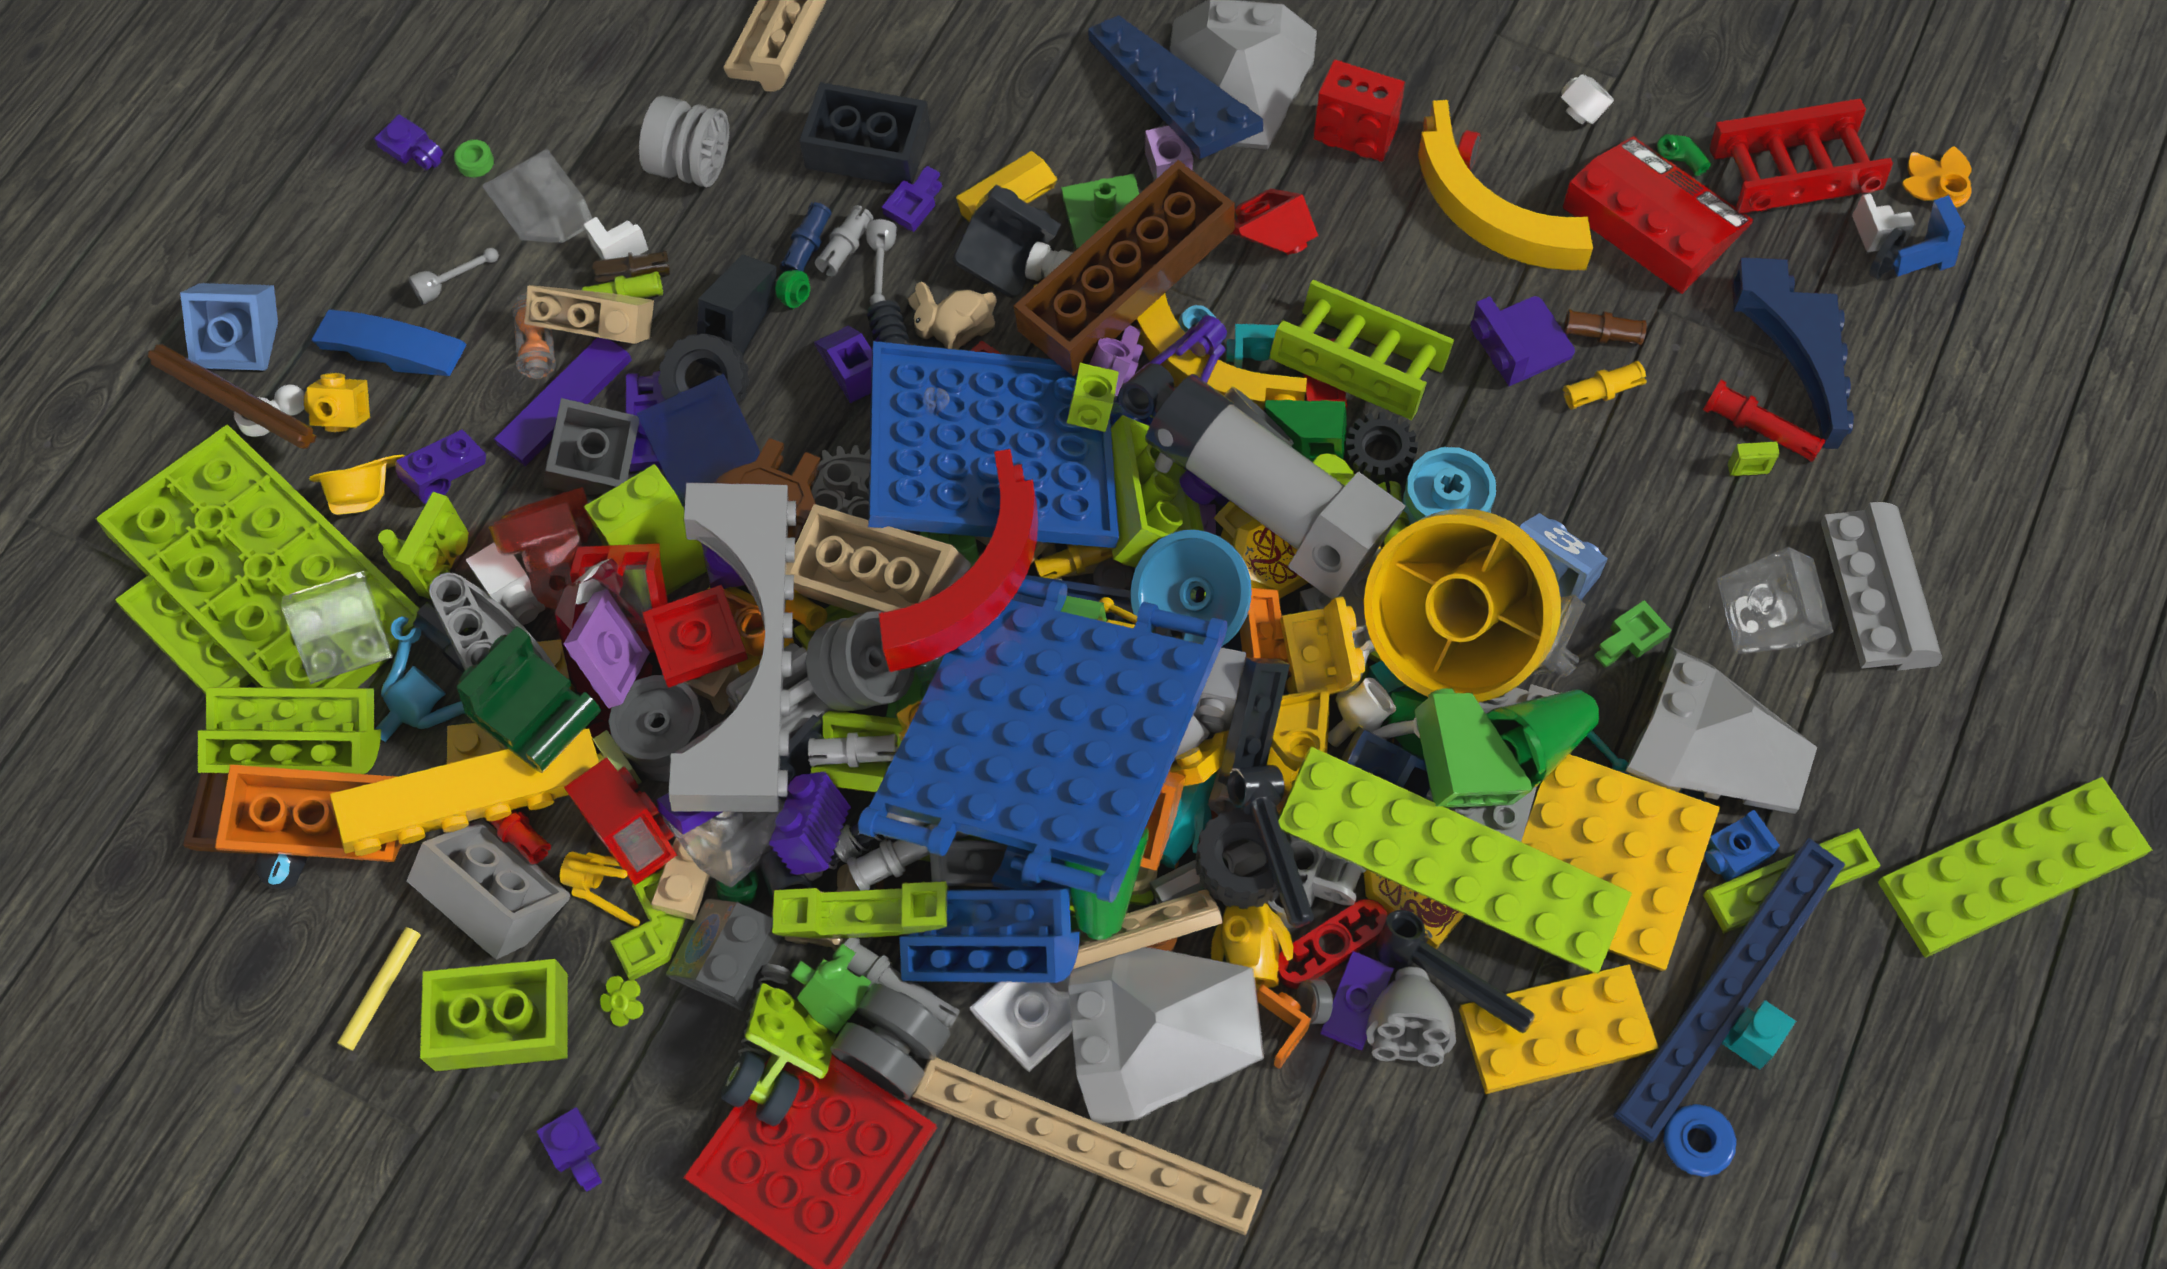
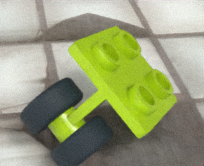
M763 983L757 990L745 1038L773 1054L764 1069L765 1061L763 1058L750 1051L744 1052L734 1064L721 1091L722 1100L735 1107H741L750 1098L759 1103L756 1111L758 1119L771 1126L779 1124L790 1109L800 1086L799 1078L782 1070V1068L788 1061L822 1079L829 1069L832 1055L830 1047L835 1041L836 1034L814 1020L805 1007L793 999L786 991L774 989Z

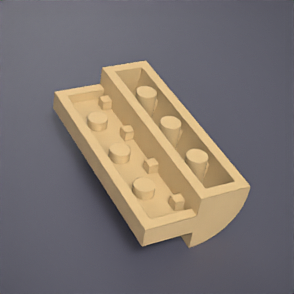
M759 0L723 68L728 78L759 81L764 91L768 92L781 89L827 0Z

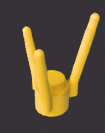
M573 851L569 852L561 866L560 882L563 885L572 887V896L585 899L631 926L639 927L640 921L590 891V888L596 889L600 886L604 876L627 877L628 873L626 870L609 867L620 866L614 857L590 852L586 855Z

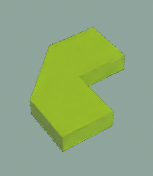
M664 869L648 876L637 885H632L649 921L611 941L629 980H635L671 960L686 919L683 916L667 914L665 911L653 909L651 903Z

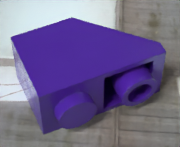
M846 326L814 342L850 403L871 393L872 349L862 333L850 326Z

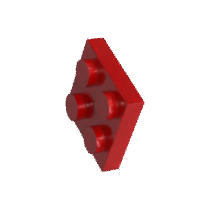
M722 585L642 612L668 688L748 660Z

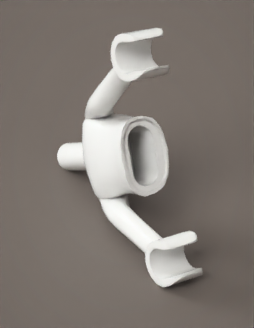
M1362 625L1357 626L1356 630L1352 631L1355 648L1359 647L1362 650L1366 666L1369 651L1374 649L1371 640L1365 642L1364 632L1367 626ZM1360 673V681L1347 691L1337 694L1336 702L1338 703L1343 720L1328 734V742L1335 747L1341 745L1353 732H1356L1358 726L1386 740L1415 733L1420 738L1416 717L1414 720L1392 723L1381 727L1383 721L1396 711V706L1389 694L1375 679L1368 677L1360 684L1363 673Z

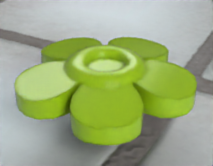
M620 976L609 978L606 983L608 993L600 997V1004L603 1011H612L610 1017L613 1024L621 1027L627 1025L629 1019L640 1018L643 1013V1005L640 1001L636 1000L641 992L639 984L635 980L624 982Z

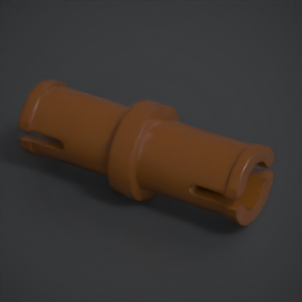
M1568 309L1564 321V333L1566 335L1594 337L1601 343L1615 340L1642 345L1647 327L1646 320L1640 321L1613 317L1612 312L1605 311L1599 315Z

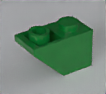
M1266 400V414L1291 438L1294 443L1291 446L1293 449L1311 462L1317 456L1325 453L1336 455L1344 460L1347 431L1345 401Z

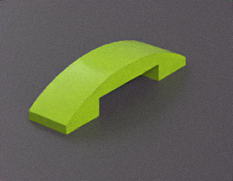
M946 882L902 884V889L821 893L817 888L774 890L772 933L778 936L865 938L912 934L947 927Z

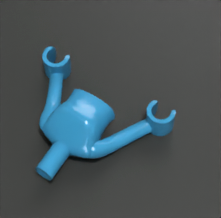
M398 617L391 625L392 635L399 640L391 671L381 690V696L390 712L375 728L381 729V740L384 742L390 738L402 723L419 729H425L465 713L461 701L431 713L434 705L446 693L415 666H412L403 677L411 643L418 641L421 636V630L418 627L413 628L407 636H403L402 629L409 621L406 617Z

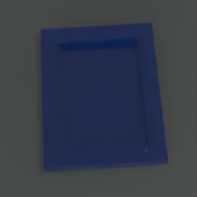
M724 374L685 392H679L678 395L637 413L669 484L675 491L684 510L686 483H713L722 474L756 461L760 454L757 443Z

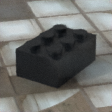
M820 82L799 141L805 168L900 185L905 180L913 185L931 129L927 101Z

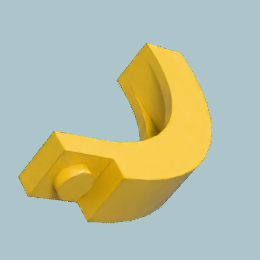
M1448 100L1433 101L1430 116L1424 117V132H1422L1418 157L1427 186L1446 215L1474 240L1508 258L1544 268L1586 270L1593 250L1588 217H1559L1540 214L1520 208L1494 194L1472 174L1458 152L1451 127Z
M1165 293L1131 323V326L1141 329L1138 342L1143 346V351L1150 361L1185 334L1172 314ZM1189 349L1181 356L1174 353L1160 365L1170 372L1174 379L1175 387H1178L1191 374H1195L1200 378L1210 355L1198 356ZM1218 359L1207 384L1222 395H1225L1233 386L1264 411L1266 400L1304 401L1307 378L1251 372L1234 367Z

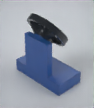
M1950 196L1934 200L1925 241L1904 248L1906 231L1899 227L1895 228L1879 249L1871 265L1869 275L1875 279H1880L1894 267L1898 277L1933 264H1937L1940 271L1955 266L1965 225Z

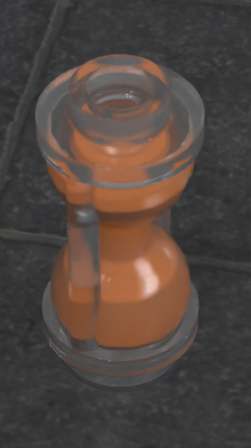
M527 293L517 297L516 304L512 308L517 352L516 367L520 373L527 377L540 379L546 377L556 368L552 329L524 324ZM543 333H545V341L542 339ZM523 334L526 335V341H525V342H524V340H523Z

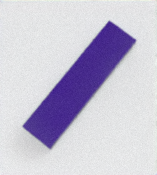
M597 337L494 438L497 446L526 466L552 440L561 398L589 404L632 361L630 354L610 339Z

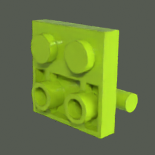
M432 492L406 541L398 539L394 532L389 529L381 531L378 535V540L383 546V555L391 567L399 571L405 579L409 580L419 596L432 600L429 592L430 584L437 576L450 573V568L457 555H461L466 549L469 532L449 498Z

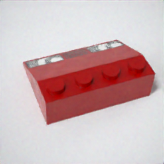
M1634 136L1594 158L1570 181L1563 204V209L1574 217H1588L1589 228L1681 294L1753 222V219L1744 213L1738 214L1733 205Z

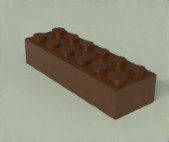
M1177 160L1014 305L1018 331L1069 374L1074 376L1078 372L1080 363L1087 364L1091 361L1100 339H1115L1235 230V203L1181 161Z

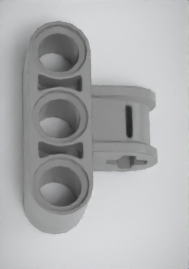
M1290 835L1292 839L1291 847L1294 848L1295 862L1299 859H1309L1313 862L1309 868L1298 870L1310 906H1312L1315 896L1341 905H1354L1357 897L1354 890L1360 874L1366 872V869ZM1278 894L1277 898L1272 902L1268 901V904L1280 917L1286 928H1294L1288 923L1284 908L1277 906L1280 901Z

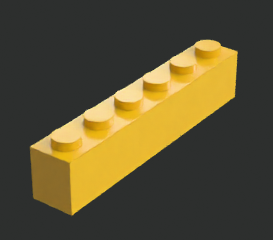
M588 728L584 729L543 773H539L509 749L332 793L330 794L331 803L344 853L355 852L357 856L367 855L382 848L381 844L399 840L400 844L413 843L425 838L426 832L442 828L443 832L446 833L466 828L469 825L468 821L486 817L487 821H496L512 814L511 810L525 806H528L529 810L545 808L554 803L553 799L569 795L564 787L598 764L599 760Z

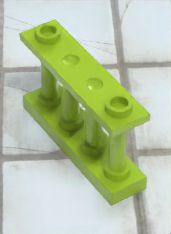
M1312 280L1302 312L1307 316L1299 327L1284 320L1276 329L1269 359L1412 421L1418 411L1427 382L1420 380L1427 367L1440 373L1443 372L1454 339L1316 280ZM1321 322L1342 330L1334 342L1314 334V331ZM1356 337L1377 345L1370 357L1349 349ZM1392 352L1413 361L1405 373L1384 364Z

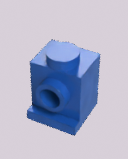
M1753 810L1742 819L1710 836L1704 857L1710 869L1716 874H1721L1723 879L1729 882L1769 860L1780 844L1756 811ZM1733 840H1736V841H1737V843H1738L1739 846L1742 848V850H1741V849H1738V848L1734 845V841H1733Z

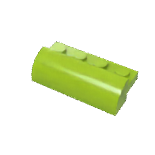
M208 687L206 688V730L198 731V773H229L230 765L366 774L376 761L381 740V729H374V688Z

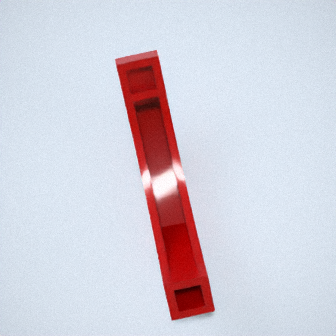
M1011 449L994 451L1000 485V512L992 538L976 563L960 579L937 595L905 608L879 613L883 651L889 672L929 662L971 640L990 625L1006 608L1024 581L1033 560L1037 543L1038 511L1033 479L1024 481L1022 464L1013 465Z

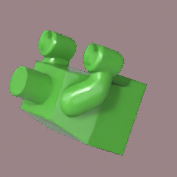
M841 944L833 955L834 960L827 961L823 959L815 970L800 961L791 974L793 978L804 984L797 999L814 1020L835 1034L839 1032L858 1008L872 982L863 975L858 977L849 972L847 967L855 952L844 944Z

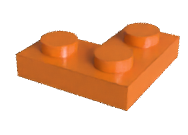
M1251 588L1250 608L1240 628L1242 652H1246L1247 658L1280 659L1289 663L1280 623L1281 611L1278 590Z

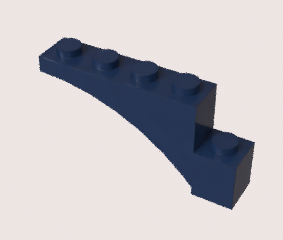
M1740 258L1732 277L1734 311L1743 312L1754 321L1786 355L1801 378L1812 402L1819 425L1820 438L1826 440L1822 448L1838 449L1846 434H1851L1854 416L1853 412L1847 409L1851 382L1850 378L1844 375V365L1847 361L1848 349L1847 344L1841 341L1845 315L1843 310H1839L1837 294L1794 292L1795 279L1793 275H1789L1788 259Z

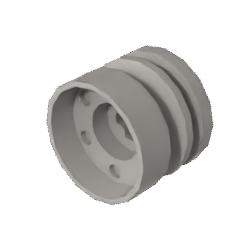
M667 96L656 97L645 115L640 133L639 158L642 169L647 173L666 178H673L678 174V177L683 182H694L703 187L711 186L720 174L727 153L729 122L726 113L721 109H708L700 104L691 108L686 101Z

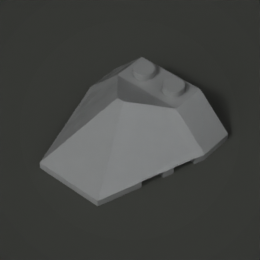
M1207 0L1174 19L1170 52L1239 102L1246 104L1249 109L1263 119V132L1230 147L1268 150L1286 117L1288 107L1300 90L1304 77L1313 66L1317 31L1283 4L1237 0Z
M1671 647L1659 677V681L1663 682L1649 723L1635 743L1626 772L1679 792L1681 788L1702 791L1704 792V797L1718 799L1720 795L1743 799V804L1795 814L1801 804L1817 747L1711 664Z
M1143 947L1081 966L1071 971L1068 987L1076 1073L1091 1121L1099 1124L1139 1120L1168 1103L1176 1102L1205 1085L1215 1083L1264 1059L1254 969L1251 967Z

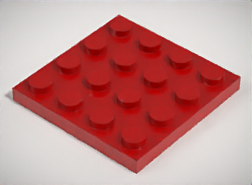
M831 1055L828 1072L822 1079L787 1061L782 1070L797 1076L800 1080V1086L790 1109L781 1122L771 1126L758 1119L756 1111L759 1103L749 1098L741 1107H734L684 1178L813 1269H842L936 1131L937 1126L833 1055Z

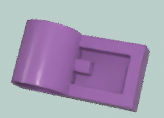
M1130 325L1124 330L1120 341L1112 338L1100 339L1089 364L1119 371L1115 396H1118L1122 384L1126 383L1135 374L1138 360L1143 350V346L1137 344L1141 329Z

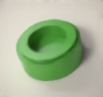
M480 140L466 141L458 146L454 153V160L459 171L467 177L483 176L491 170L494 164V157L489 146Z

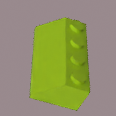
M1122 415L1111 427L1119 531L1118 543L1116 548H1112L1114 560L1119 561L1123 565L1136 568L1145 552L1161 538L1182 530L1204 531L1199 504L1185 494L1179 482L1180 476L1186 470L1173 462L1167 473L1158 471L1155 467V462L1161 452L1145 441L1149 426Z

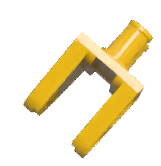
M1292 677L1286 680L1285 686L1289 695H1283L1267 761V765H1275L1280 769L1284 779V795L1288 791L1290 792L1292 782L1297 776L1308 748L1314 747L1325 753L1328 751V689L1325 687L1295 693Z

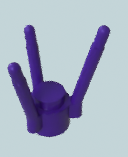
M1204 315L1194 327H1190L1181 338L1149 363L1160 365L1174 353L1181 356L1189 349L1198 356L1203 357L1209 354L1210 357L1200 376V379L1207 383L1217 360L1225 352V348L1221 343L1227 337V330L1217 318Z

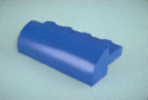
M1069 888L947 890V927L900 937L902 981L1057 983L1065 980L1073 970L1079 949V932H1071Z

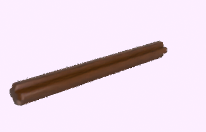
M158 344L154 350H149L148 358L151 359L153 366L293 445L306 449L310 443L315 442L316 435L313 434L312 427L170 348Z

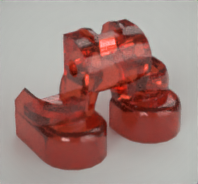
M583 487L510 510L500 515L501 520L488 525L496 549L501 555L509 556L522 553L525 568L529 572L532 593L537 601L549 608L557 609L565 587L572 584L570 571L577 547H583L582 543L588 541L593 527L584 508L589 503ZM557 575L564 577L565 581L559 579Z

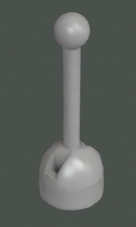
M882 219L872 220L868 222L866 227L867 242L876 251L874 294L870 298L871 305L885 300L882 295L884 251H888L896 240V225L891 221Z
M487 248L483 255L439 276L429 271H422L408 277L417 298L424 305L439 296L441 283L482 263H493L497 261L499 255L496 249Z

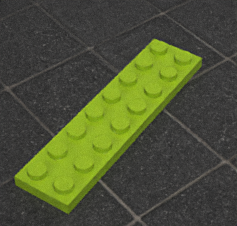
M1314 747L1308 748L1279 814L1278 821L1285 833L1595 974H1599L1632 892L1443 806L1436 807V803Z

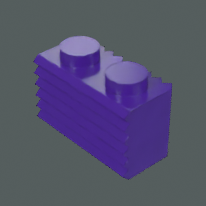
M823 771L795 776L788 786L789 793L783 809L775 819L776 827L769 845L774 847L773 851L778 852L777 856L783 858L781 862L786 863V867L791 869L790 873L795 875L825 871L830 867L828 863L832 861L830 857L835 854L833 850L837 847L835 843L839 841L837 837L842 834L840 832L844 828L842 824L846 821L845 817L849 815L847 811L851 808L829 776Z

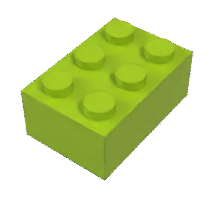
M556 959L423 972L420 1059L434 1071L567 1059L568 973Z

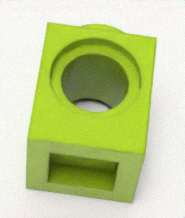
M1080 363L1067 419L1068 424L1106 432L1114 402L1119 371Z

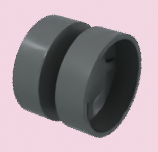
M873 983L856 1009L863 1020L872 1027V1030L853 1023H846L830 1047V1050L840 1061L888 1093L903 1100H909L925 1076L923 1069L909 1056V1053L924 1059L935 1060L948 1040L950 1032L942 1022L933 1016L930 1010L912 997L884 985Z

